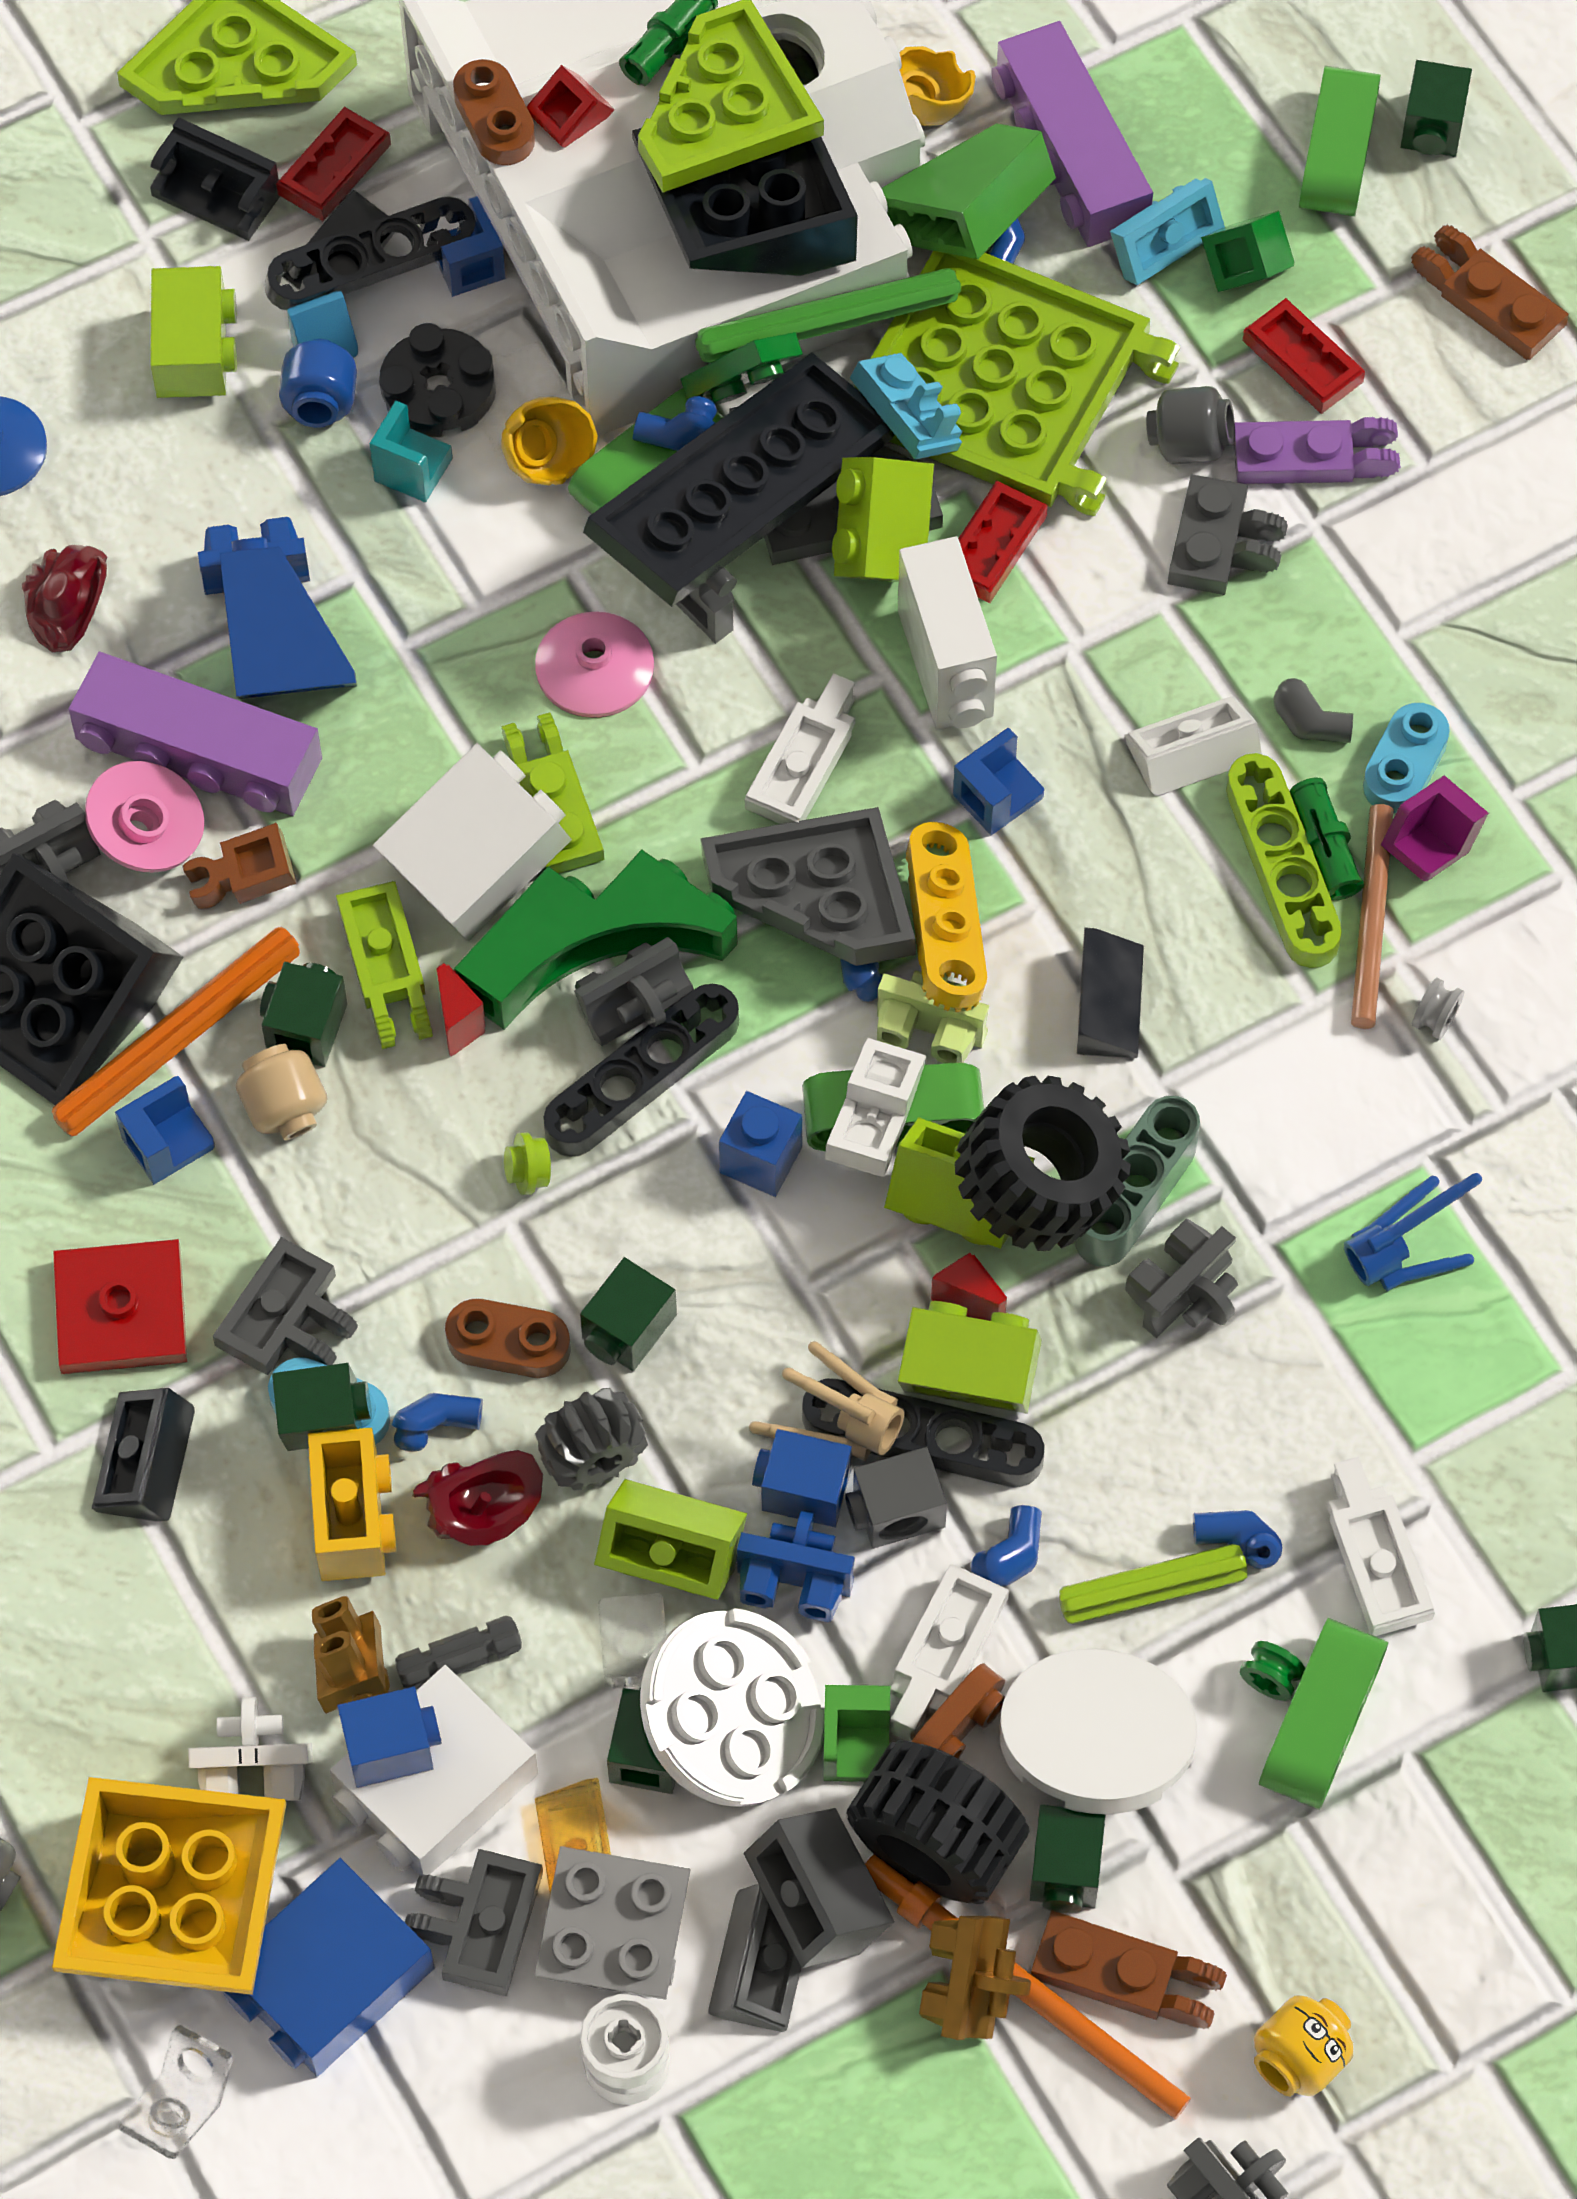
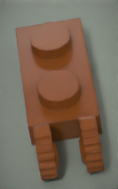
M1443 225L1435 233L1434 241L1445 256H1449L1450 260L1460 266L1455 273L1448 260L1440 254H1436L1429 247H1420L1411 257V263L1414 265L1413 268L1417 270V273L1422 278L1425 277L1430 284L1442 292L1441 297L1526 360H1531L1567 325L1569 313L1481 248L1477 250L1471 238L1463 232H1459L1452 225Z
M1051 1910L1031 1969V1975L1042 1983L1157 2020L1158 2016L1202 2029H1209L1215 2015L1214 2010L1202 2002L1180 1995L1166 1994L1170 1978L1203 1989L1217 1991L1223 1989L1227 1977L1226 1972L1217 1967V1965L1203 1962V1960L1191 1956H1177L1178 1951Z

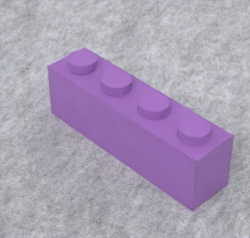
M1057 21L999 41L997 66L991 70L994 87L1002 100L1009 99L1015 110L1014 119L1016 127L1042 132L1056 179L1049 186L1054 184L1061 196L1060 206L1070 229L1078 228L1087 247L1111 240L1110 231L1152 205L1153 191L1061 21Z
M100 651L68 709L75 739L79 740L88 749L100 754H108L111 751L134 761H145L164 766L179 776L188 779L194 786L203 791L217 793L220 790L243 798L248 805L262 812H273L276 810L294 816L322 760L318 728Z

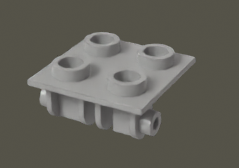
M560 1846L534 1976L666 2000L668 1988L672 1986L676 1960L674 1956L691 1869Z

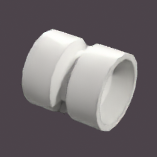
M618 1994L604 1998L590 2009L582 2023L580 2038L583 2065L588 2083L599 2096L615 2104L633 2105L647 2101L661 2089L669 2074V2036L664 2016L650 2001L638 1995Z

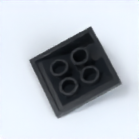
M641 128L632 130V139L637 150L638 134ZM822 137L666 192L661 191L640 155L690 269L803 276L856 261L858 215Z
M13 853L0 874V1066L56 1105L89 1079L149 1013L184 957L138 924L22 855Z

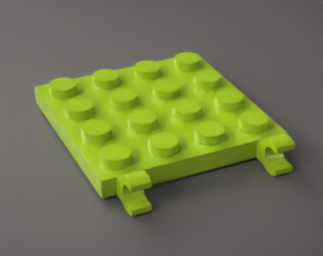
M933 251L920 274L945 268L954 270L957 280L961 284V292L958 293V299L955 302L895 316L870 358L902 353L915 367L917 373L926 384L939 382L943 388L937 397V401L941 406L956 403L960 407L961 414L956 422L962 431L959 437L962 444L959 449L928 458L991 484H994L997 480L1048 505L1050 508L1059 494L1077 511L1089 516H1096L1105 500V494L1100 492L1106 483V478L1097 472L1078 468L1075 464L1132 362L1137 364L1151 379L1169 384L1179 367V363L1174 361L1180 350V345L1167 338L1150 335V318L990 254L984 253L979 259ZM896 435L889 441L905 448Z

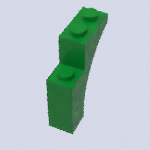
M642 849L596 900L591 890L582 881L573 876L564 878L550 867H547L457 964L454 971L483 1002L484 1016L505 1030L537 996L556 982L591 964L612 957L627 955L629 951L645 942L653 946L668 937L676 943L679 952L703 955L723 961L738 945L737 916L731 905L721 896L713 892L703 893L688 882L683 871L667 859H660L658 861Z

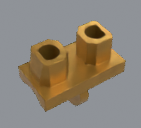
M348 1596L336 1598L312 1609V1623L317 1631L314 1634L317 1699L325 1714L337 1710V1705L389 1693L390 1681L383 1661L381 1625L374 1611L358 1616Z
M959 1916V1920H942L933 1923L929 1948L931 1949L932 1956L952 1960L949 1984L928 1982L922 1991L919 2014L922 2018L942 2026V2037L955 2040H965V2038L992 2039L995 2018L1007 2017L1010 1994H1030L1031 1980L1013 1975L1016 1951L1006 1949L1010 1919L997 1916Z

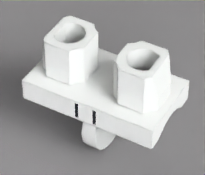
M243 1697L241 1716L217 1717V1736H242V1746L188 1748L189 1768H198L200 1790L240 1794L239 1766L263 1765L264 1797L285 1799V1801L301 1800L305 1779V1764L313 1763L312 1743L259 1745V1735H283V1715L259 1716L257 1698Z

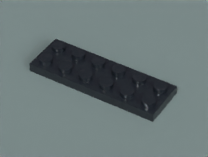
M811 352L784 372V375L773 380L591 514L587 519L583 533L673 607L837 482L842 469V458L870 457L891 441L895 434L858 389Z

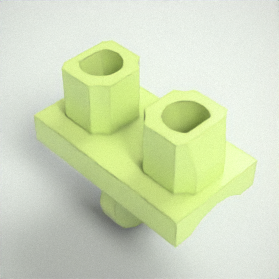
M915 970L911 981L884 973L878 987L877 1017L879 1018L877 1041L907 1049L915 1028L936 1034L931 1045V1056L942 1063H964L973 1046L982 1048L988 1032L986 1021L989 1005L979 1002L976 1007L972 1006L969 1011L962 1008L961 1012H955V1008L950 1007L949 1011L943 1010L944 1005L940 1004L937 1007L933 1005V999L928 1000L925 997L927 992H923L922 972ZM945 973L942 978L951 985L966 986L953 982L954 973H951L950 977H947Z

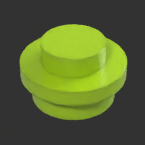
M528 1132L517 1133L513 1146H507L504 1151V1171L507 1182L509 1184L516 1183L521 1195H531L535 1192L536 1188L548 1187L551 1177V1159L547 1141L545 1138H532Z

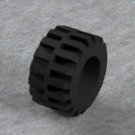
M1036 1076L1024 1077L1018 1085L1012 1082L995 1096L967 1128L966 1134L959 1141L956 1151L961 1155L955 1161V1175L964 1178V1181L958 1186L962 1198L972 1200L974 1207L970 1212L977 1221L985 1218L992 1225L989 1232L999 1239L1004 1234L1012 1237L1013 1246L1025 1249L1033 1242L1037 1251H1050L1056 1244L1061 1249L1073 1244L1078 1237H1082L1097 1222L1125 1189L1123 1182L1129 1177L1131 1164L1123 1160L1130 1152L1127 1139L1119 1138L1117 1135L1122 1126L1116 1116L1108 1118L1102 1109L1106 1104L1097 1096L1093 1100L1083 1094L1085 1088L1072 1082L1069 1087L1062 1086L1061 1078L1047 1076L1041 1083ZM1024 1147L1031 1148L1044 1155L1054 1165L1061 1180L1050 1177L1038 1169L1028 1157Z
M901 1740L891 1742L887 1746L846 1811L849 1824L874 1855L885 1861L911 1882L916 1884L918 1881H921L941 1897L969 1904H983L985 1901H988L1030 1832L1025 1817L1015 1803L985 1775L944 1751L924 1744Z

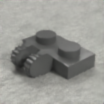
M1191 474L1167 584L1225 595L1231 567L1250 571L1258 570L1266 573L1277 570L1281 560V551H1278L1272 545L1261 544L1259 541L1245 540L1237 543V539L1239 536L1260 541L1263 539L1266 542L1280 541V539H1284V536H1286L1287 520H1284V517L1279 516V514L1267 513L1259 509L1244 512L1248 492L1247 484Z
M280 1237L214 1333L213 1340L217 1348L269 1375L287 1347L299 1358H309L324 1365H333L337 1359L335 1352L326 1343L315 1339L312 1335L300 1329L308 1316L322 1328L346 1339L352 1337L358 1328V1324L347 1312L321 1298L336 1277L334 1265Z
M478 1849L468 1884L430 1874L419 1875L414 1891L420 1897L453 1907L461 1906L457 1922L422 1913L407 1914L405 1923L422 1940L439 1945H449L441 1972L444 1981L503 1996L508 1995L543 1876L542 1864Z

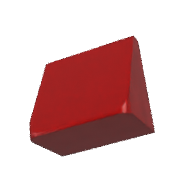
M560 65L526 106L531 117L564 148L606 120L615 110L579 74L563 65Z
M443 963L437 967L448 1053L450 1056H453L483 1035L486 1025L483 1002L449 965L446 966Z
M970 1252L936 1273L932 1278V1301L948 1302L966 1307V1317L991 1321L993 1312L1006 1313L1007 1296L977 1257Z

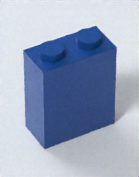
M340 1857L265 1925L253 1995L224 1992L223 1994L232 2007L246 2021L250 2023L258 2016L271 2029L274 2034L268 2040L288 2065L296 2069L303 2063L318 2077L431 1973L435 1967L431 1949Z

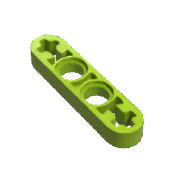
M1258 753L1243 755L1237 758L1230 767L1226 787L1227 798L1283 945L1291 960L1300 966L1308 968L1325 966L1337 955L1342 934L1341 924L1312 848L1305 836V830L1278 764L1270 757ZM1254 776L1257 783H1265L1263 790L1264 806L1257 808L1258 799L1254 788L1251 785H1244L1245 777ZM1276 823L1285 827L1290 833L1291 838L1282 845L1271 846L1260 840L1257 831L1265 824ZM1296 874L1307 880L1310 890L1300 897H1290L1278 889L1276 882L1282 876ZM1310 912L1309 921L1316 936L1324 935L1322 945L1314 946L1310 938L1302 939L1305 926L1303 914Z

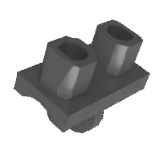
M53 800L36 809L32 817L33 826L15 835L10 829L1 827L0 874L13 853H17L69 883L65 873L100 856L99 848L88 831L85 812L76 802L66 808L59 801Z
M667 937L653 946L645 942L628 952L627 958L623 963L604 974L592 972L576 981V990L574 992L594 1040L603 1046L645 1021L653 1028L666 1021L664 1010L673 1006L694 988L681 964L676 943Z
M1185 1219L1170 1234L1164 1251L1182 1266L1170 1277L1148 1258L1143 1260L1126 1279L1125 1291L1144 1310L1142 1327L1157 1338L1192 1303L1193 1305L1182 1315L1191 1327L1196 1328L1206 1317L1219 1325H1225L1235 1314L1234 1306L1227 1296L1238 1286V1283L1232 1275L1226 1272L1215 1283L1213 1282L1232 1264V1257L1228 1249L1236 1242V1237L1223 1226L1212 1235L1191 1220Z
M1198 2137L1183 2150L1190 2159L1179 2168L1167 2183V2187L1177 2199H1212L1217 2194L1222 2199H1259L1254 2192L1258 2188L1267 2199H1284L1289 2194L1274 2176L1284 2166L1286 2158L1278 2149H1273L1260 2158L1246 2140L1238 2144L1230 2152L1244 2170L1241 2175L1212 2140L1204 2142L1201 2137Z

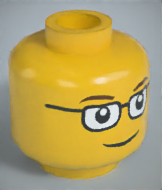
M1293 1996L1256 2031L1254 2035V2048L1257 2052V2055L1254 2057L1256 2069L1271 2087L1285 2096L1291 2097L1295 2093L1303 2096L1316 2095L1353 2058V2042L1348 2033V2030L1351 2028V2022L1348 2016L1336 2003L1327 1998H1322L1318 2002L1307 1996Z

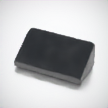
M1084 927L1076 1054L1138 1058L1144 945L1097 928Z
M170 1388L119 1392L91 1509L98 1513L130 1518L169 1521L194 1418L195 1408L193 1404Z

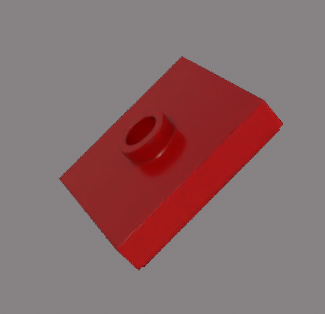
M179 1239L53 1251L58 1359L61 1374L188 1362L182 1259Z

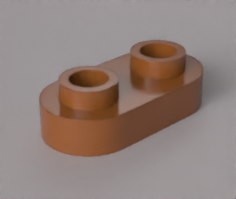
M487 59L474 60L463 65L457 71L453 80L455 104L480 154L486 160L498 165H512L523 161L531 154L535 145L534 122L510 73L500 63ZM479 83H489V84L484 85V86L476 85V84H479ZM503 125L513 126L512 128L507 130L498 129Z
M469 1299L455 1306L449 1313L445 1323L449 1351L458 1361L474 1367L532 1378H545L559 1372L567 1363L571 1352L570 1335L566 1324L557 1315L544 1310L486 1299ZM474 1321H482L488 1326L485 1331L479 1334H472L466 1330L467 1325ZM534 1333H544L549 1337L545 1344L539 1346L532 1345L527 1341L528 1337Z
M985 1663L978 1665L924 1724L911 1742L934 1747L959 1759L966 1748L962 1740L973 1727L978 1724L983 1729L986 1728L1001 1712L1005 1698L1001 1691L1004 1687L1005 1679Z

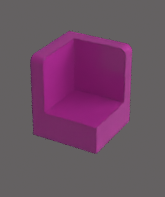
M1444 775L1400 805L1381 846L1422 881H1429L1470 852L1489 812Z

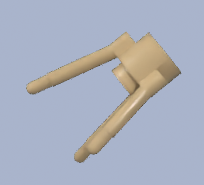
M813 1341L808 1345V1350L863 1396L854 1393L848 1398L792 1368H785L782 1376L785 1380L799 1386L804 1391L840 1409L841 1412L838 1417L837 1426L845 1431V1437L753 1421L749 1425L751 1433L775 1438L776 1430L780 1429L852 1446L853 1456L866 1461L871 1451L878 1455H884L888 1452L901 1430L904 1411L896 1406L897 1398L878 1390L836 1355L829 1352L818 1342Z

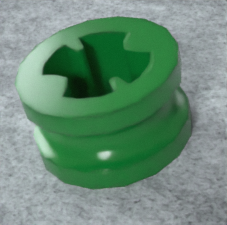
M1268 1641L1255 1642L1251 1648V1655L1254 1660L1243 1662L1239 1673L1242 1679L1267 1697L1280 1701L1290 1700L1295 1690L1291 1682L1301 1680L1305 1671L1304 1664L1295 1655Z

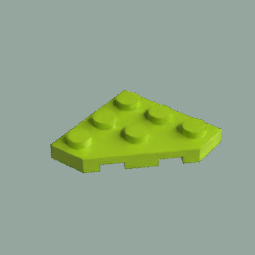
M193 0L117 72L121 88L159 114L167 115L321 101L357 66L356 51L280 0Z
M740 0L696 16L688 32V42L680 59H675L659 91V102L651 118H646L638 134V151L662 192L824 136L823 117L752 0Z

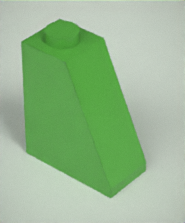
M996 123L881 189L887 202V215L894 226L898 224L903 226L912 247L979 259L1056 179L1041 131Z

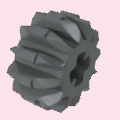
M611 1388L600 1389L593 1395L589 1392H583L578 1399L572 1402L564 1401V1406L560 1410L548 1413L544 1418L545 1424L540 1426L535 1433L538 1441V1450L542 1456L541 1460L548 1474L554 1477L558 1486L571 1487L573 1490H582L589 1484L599 1487L604 1480L610 1477H619L620 1471L637 1463L638 1455L643 1453L648 1446L645 1429L641 1423L643 1419L635 1404L630 1403L624 1392H613Z

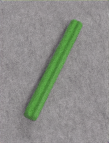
M950 268L928 272L702 328L698 331L697 338L695 339V347L699 351L701 360L711 363L753 340L796 332L799 341L955 302L958 299V293L961 292V284L957 280L955 271Z

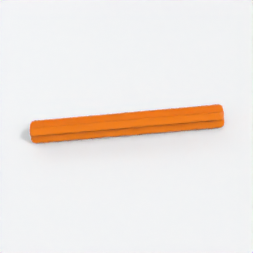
M277 927L57 1103L52 1109V1114L58 1126L69 1136L78 1135L281 971L284 961L291 963L300 954L299 944L293 935L283 927Z

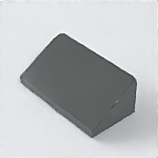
M759 1884L740 1889L736 1893L708 2014L728 2021L784 2032L788 2028L801 1966Z

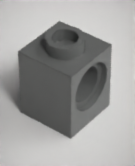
M927 1447L854 1468L853 1492L845 1494L846 1505L854 1529L857 1531L866 1528L872 1549L946 1528L947 1502Z

